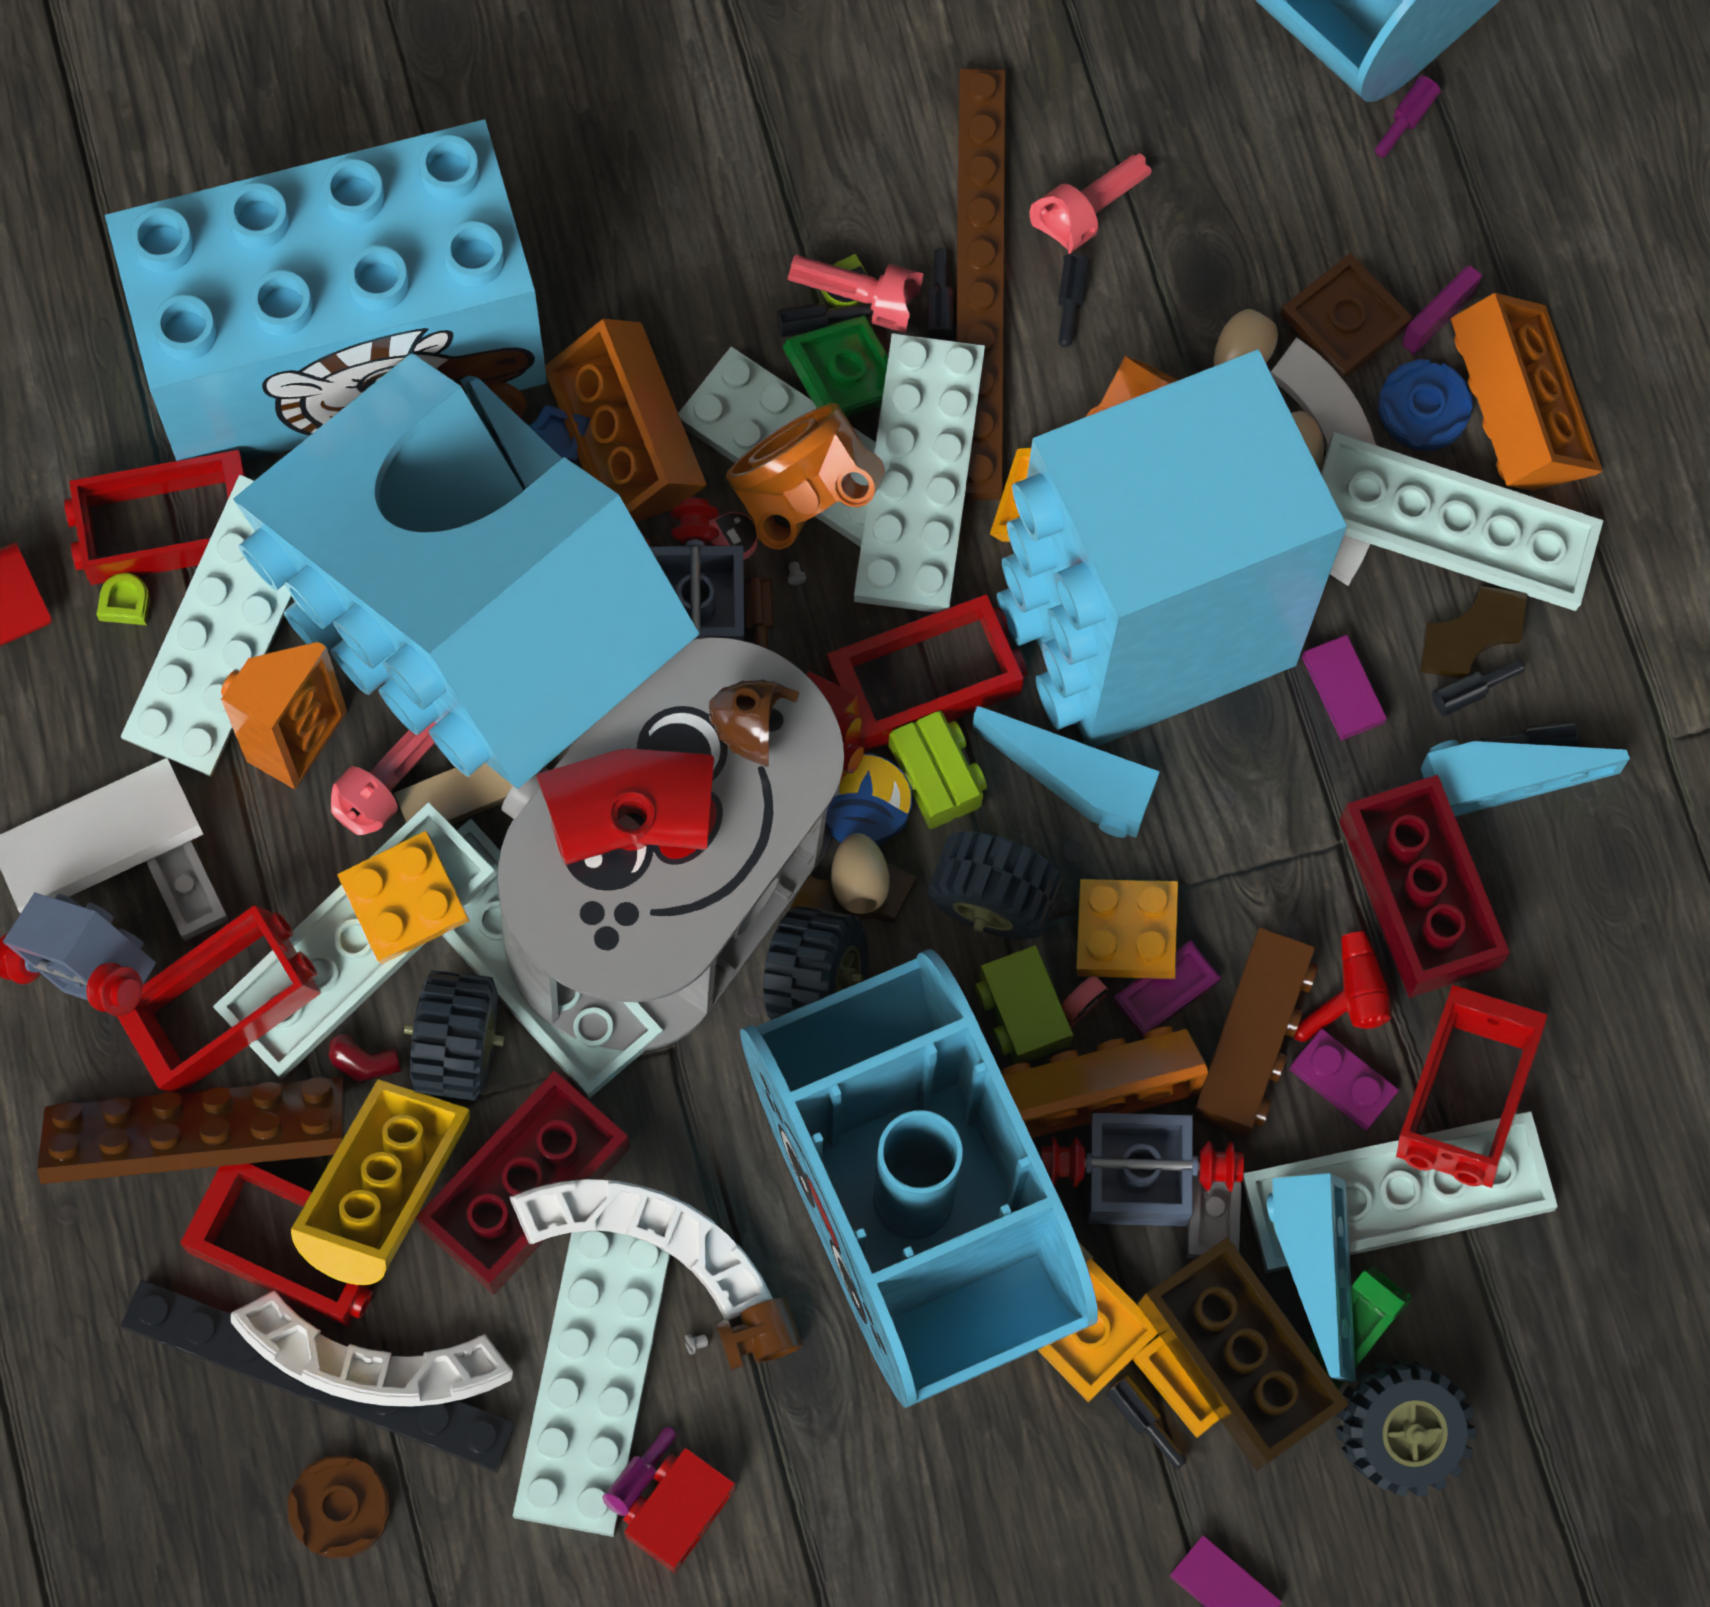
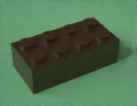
M1228 1237L1147 1292L1138 1303L1140 1309L1256 1471H1259L1349 1405Z

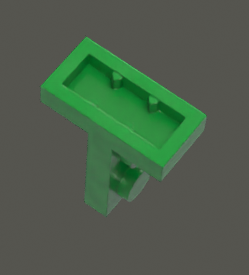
M1375 1266L1364 1270L1352 1285L1353 1289L1351 1290L1355 1369L1396 1317L1405 1310L1414 1298ZM1314 1337L1307 1347L1337 1389L1340 1390L1345 1382L1330 1377Z

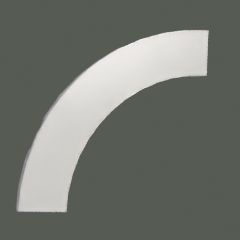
M1296 337L1271 371V375L1275 383L1284 389L1305 412L1315 419L1323 435L1325 451H1327L1330 438L1334 432L1376 445L1366 416L1349 386L1327 361ZM1344 535L1330 575L1349 586L1362 565L1370 543Z
M583 1179L534 1187L509 1197L529 1244L570 1232L609 1231L626 1234L663 1249L690 1269L709 1291L724 1319L728 1318L730 1320L739 1316L742 1311L751 1306L773 1299L757 1268L743 1249L728 1234L719 1228L712 1219L691 1205L664 1192L620 1181Z
M275 1290L231 1313V1323L243 1338L258 1353L280 1370L306 1385L331 1395L357 1402L383 1406L412 1407L436 1405L478 1395L512 1380V1369L486 1334L449 1348L424 1352L423 1356L400 1357L391 1356V1352L371 1350L349 1344L347 1347L320 1334L321 1330L301 1318L284 1302Z

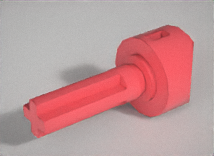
M1140 153L1136 156L1131 155L1081 191L1070 184H1060L1031 205L1029 213L1032 226L1060 242L1068 250V254H1070L1097 234L1098 220L1096 213L1151 175V168L1145 164L1146 158Z
M799 255L793 257L788 274L789 281L865 304H872V324L902 333L907 331L910 315L906 305L920 294L924 278L923 273L888 264L885 274L881 275L879 280L872 276Z
M435 722L419 735H415L408 730L370 772L351 766L338 778L332 788L331 813L343 826L356 835H364L378 831L396 814L398 804L390 791L397 786L435 744L429 734V729L436 724ZM353 808L360 812L358 816L354 811H351Z

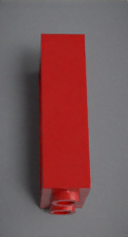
M234 450L69 481L72 498L64 499V508L69 527L76 526L78 541L71 543V552L76 571L84 570L90 585L105 583L110 577L121 573L144 576L198 566L210 538L99 558L90 507L220 483L226 484L229 499L239 475L247 478L240 451Z
M987 594L827 653L826 671L831 682L858 695L859 717L862 720L860 728L861 743L864 753L889 744V734L893 730L911 722L915 723L934 712L942 711L948 722L975 712L977 706L985 708L1021 694L1023 677L1028 674L1025 661L1019 649L1011 650L1005 637L1006 634H1009L1005 615L1000 607L993 609ZM980 620L1003 674L884 719L875 720L853 667Z
M256 905L252 906L143 985L142 996L136 1008L125 1016H117L159 1089L183 1093L322 994L313 979L318 975L314 965L303 952L299 951L297 953L289 940L293 936V931L279 912L271 913ZM264 935L293 984L182 1063L154 1013Z
M1452 985L1399 1137L1396 1157L1405 1160L1407 1164L1419 1170L1428 1171L1434 1169L1452 1175L1457 1181L1465 1185H1483L1492 1188L1543 1036L1548 1014ZM1453 1028L1523 1049L1488 1157L1417 1134Z
M249 1163L220 1166L180 1242L185 1251L270 1292L275 1290L279 1296L347 1328L353 1317L360 1319L364 1315L373 1295V1291L368 1289L369 1285L347 1283L340 1298L335 1302L213 1245L246 1181L302 1207L305 1206L312 1193Z

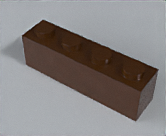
M1259 927L1208 1068V1075L1192 1113V1119L1246 1139L1253 1125L1263 1127L1272 1101L1263 1097L1269 1080L1277 1083L1279 1081L1287 1059V1054L1279 1052L1284 1035L1294 1037L1303 1013L1302 1009L1295 1007L1300 990L1307 993L1310 992L1319 965L1310 963L1315 947Z

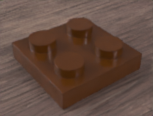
M1351 253L1285 304L1280 313V316L1313 350L1335 369L1342 379H1345L1406 330L1408 324L1413 320V317Z

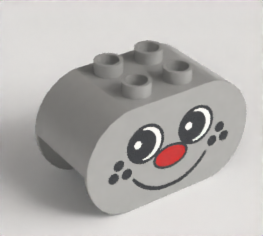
M729 638L693 639L578 737L555 767L559 768L611 751L628 748L714 756L707 850L661 847V845L648 844L644 848L634 851L618 848L608 853L565 866L554 837L551 816L536 778L539 773L549 770L543 767L519 789L512 786L503 802L502 811L514 819L505 835L498 863V890L508 967L514 982L529 1005L553 1027L575 1039L577 1038L574 1034L573 1025L576 1016L586 1008L596 1007L606 1011L613 1022V1032L610 1039L600 1045V1047L626 1050L646 1033L648 1029L623 1002H638L663 1030V1033L648 1044L644 1051L667 1046L691 1033L707 1017L798 894L807 876L812 875L827 852L832 837L829 834L830 830L825 827L827 809L839 787L844 762L843 741L836 717L821 691L799 668L773 651L741 640ZM763 679L765 681H774L800 692L797 702L780 698L773 706L769 720L768 767L733 753L729 746L719 739L716 733L717 730L709 718V701L723 687H729L742 680L754 681ZM635 813L626 814L619 820V823L628 829H637L646 822L643 817ZM576 991L581 993L579 1001L575 1006L568 1010L558 1011V1005L569 1003L574 998ZM596 1013L584 1016L579 1023L580 1034L590 1041L601 1039L608 1030L606 1019Z

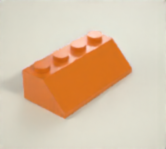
M1493 293L1450 318L1455 331L1454 342L1456 348L1463 356L1470 375L1468 377L1469 387L1475 397H1477L1484 417L1482 419L1483 429L1492 441L1498 459L1496 467L1506 485L1534 491L1595 476L1603 472L1546 305Z
M601 319L545 365L546 377L558 407L567 415L568 420H564L570 438L573 441L575 437L578 445L577 453L583 470L619 494L635 523L671 511L674 507L679 506L682 500L691 498L707 485L641 322ZM574 413L591 418L584 437L583 434L581 436L579 433L578 423L574 421L572 416Z
M319 642L248 658L240 671L234 669L228 675L221 689V695H223L221 698L222 704L246 761L295 790L347 713L327 647Z
M1170 1026L1157 1028L1145 1033L1144 1040L1126 1044L1123 1038L1113 1039L1099 1044L1096 1047L1097 1052L1078 1056L1077 1051H1066L1050 1057L1049 1064L1031 1068L1030 1063H1019L1006 1067L1001 1071L1031 1139L1088 1125L1092 1113L1131 1114L1198 1097L1208 1075L1206 1064L1187 1029L1173 1032Z

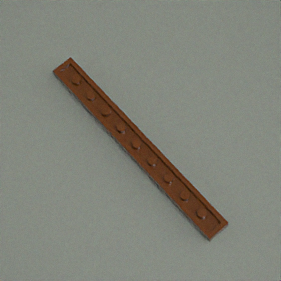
M996 69L959 70L956 342L985 346L964 500H1001L1005 70Z

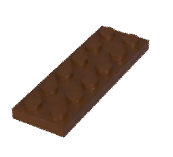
M315 1077L303 1081L265 1082L253 1086L215 1087L203 1091L165 1092L153 1096L115 1097L103 1101L65 1102L59 1105L45 1106L37 1166L40 1184L334 1155L345 1137L343 1077Z

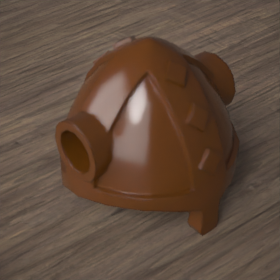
M763 679L754 681L742 680L729 687H723L710 699L709 718L717 730L716 733L719 739L725 742L733 753L768 767L769 720L773 706L780 698L797 702L800 692L774 681H765Z

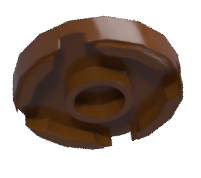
M348 1455L326 1456L308 1465L296 1480L288 1497V1520L296 1538L312 1553L329 1559L352 1558L369 1550L384 1534L390 1517V1494L380 1474L366 1462Z

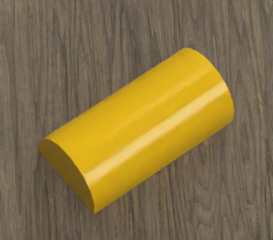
M378 1079L291 1228L293 1243L305 1260L322 1273L342 1282L355 1285H369L381 1280L469 1123L470 1109L422 1093H415L413 1090Z

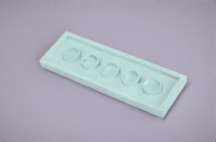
M892 334L875 454L884 464L885 477L872 500L867 503L854 602L934 613L950 607L983 366L984 345Z
M730 347L678 415L686 431L735 463L763 439L794 419L816 409V406L811 399L733 347ZM853 428L866 449L875 454L876 442ZM858 472L850 473L851 478L856 483L869 485L864 475ZM839 500L815 516L861 547L867 504L861 507H849Z
M1337 432L1333 433L1320 473L1347 525L1344 535L1516 592L1527 593L1528 596L1576 611L1579 608L1603 520Z
M239 475L121 735L123 740L212 777L233 731L221 701L223 696L221 695L222 686L228 675L234 669L240 671L248 658L268 653L284 617V611L288 608L292 599L285 585L275 591L266 584L250 566L238 547L240 543L255 532L233 500L235 496L254 482L242 475Z
M428 802L371 857L427 831L463 906H465L497 875V872ZM342 885L293 930V936L289 938L297 953L299 951L303 952L314 965L318 975L313 979L322 994L249 1045L281 1079L285 1078L423 946L421 945L381 965L373 953ZM272 950L213 1007L233 1027L293 983Z
M470 819L457 832L497 872V875L464 906L470 921L442 936L477 975L493 977L497 989V997L589 1099L644 1052V1048L662 1034L663 1030L638 1002H623L648 1031L626 1050L607 1049L600 1047V1045L610 1039L613 1032V1022L610 1015L603 1009L596 1007L586 1008L576 1016L573 1025L574 1034L577 1038L575 1039L553 1027L529 1005L512 977L505 954L498 890V863L501 851ZM576 991L574 998L569 1003L558 1005V1011L568 1010L575 1006L579 1001L581 993ZM591 1013L603 1016L608 1023L606 1034L596 1041L585 1039L579 1032L581 1019Z
M1532 1112L1516 1115L1492 1188L1483 1185H1465L1457 1181L1452 1175L1434 1169L1424 1171L1410 1166L1405 1160L1396 1157L1399 1140L1243 1173L1242 1183L1265 1274L1289 1269L1274 1228V1223L1271 1222L1267 1210L1268 1195L1273 1193L1272 1178L1331 1173L1346 1180L1350 1255L1555 1211L1558 1206ZM1501 1118L1424 1134L1422 1136L1488 1157Z
M580 1231L571 1233L513 1512L515 1519L614 1537L618 1514L612 1512L604 1504L602 1496L613 1485L630 1460L670 1254L663 1249L642 1239L609 1231Z

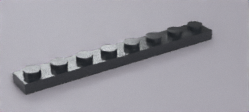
M140 1280L121 1324L124 1330L495 1473L498 1472L516 1427L514 1422L459 1401L412 1407L383 1406L331 1395L306 1385L265 1359L231 1323L230 1313L144 1280Z

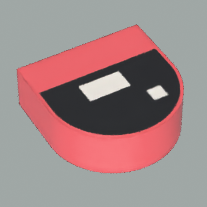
M729 512L709 522V525L719 530V536L709 543L711 546H743V560L749 558L755 552L758 545V536L756 534V524L749 516L740 512Z
M1091 976L1086 979L1062 1003L1061 1007L1071 1028L1107 996L1108 988L1097 976Z

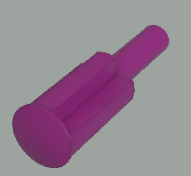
M1425 76L1417 78V81L1396 108L1393 116L1395 122L1376 146L1375 153L1381 158L1386 157L1406 128L1414 129L1433 101L1441 93L1440 87L1432 79Z
M665 1427L642 1458L634 1456L613 1485L602 1496L604 1504L612 1512L626 1516L632 1504L653 1480V1476L656 1473L654 1466L677 1437L673 1428Z

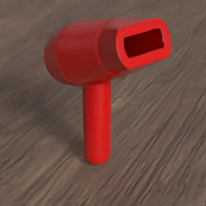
M1364 931L1348 933L1341 937L1344 989L1299 1022L1294 1035L1295 1040L1299 1042L1308 1041L1321 1028L1324 1029L1345 1012H1348L1352 1026L1360 1029L1377 1028L1391 1019L1389 991L1375 952Z

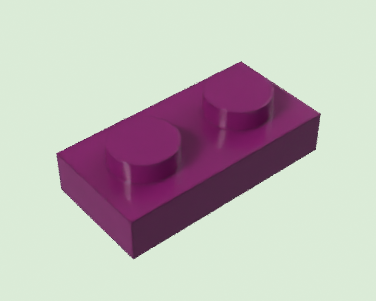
M1322 1028L1289 1068L1292 1073L1365 1131L1370 1128L1399 1092L1396 1087Z

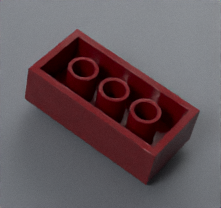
M1438 774L1348 803L1339 822L1408 997L1412 998L1499 969L1510 952Z
M554 1070L416 1216L417 1222L424 1233L489 1292L495 1295L546 1240L544 1239L533 1244L528 1243L509 1197L534 1187L556 1182L583 1179L602 1180L630 1150L628 1135Z

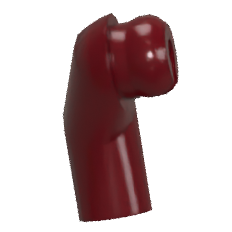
M348 1034L335 1036L329 1044V1059L333 1066L354 1081L363 1082L401 1072L396 1048L369 1054L355 1044L354 1038Z

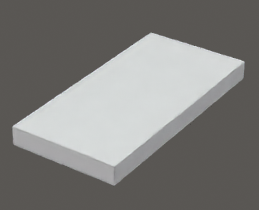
M165 758L0 834V869L17 909L21 914L34 892L55 898L58 893L68 897L193 840L203 835V832L168 759Z

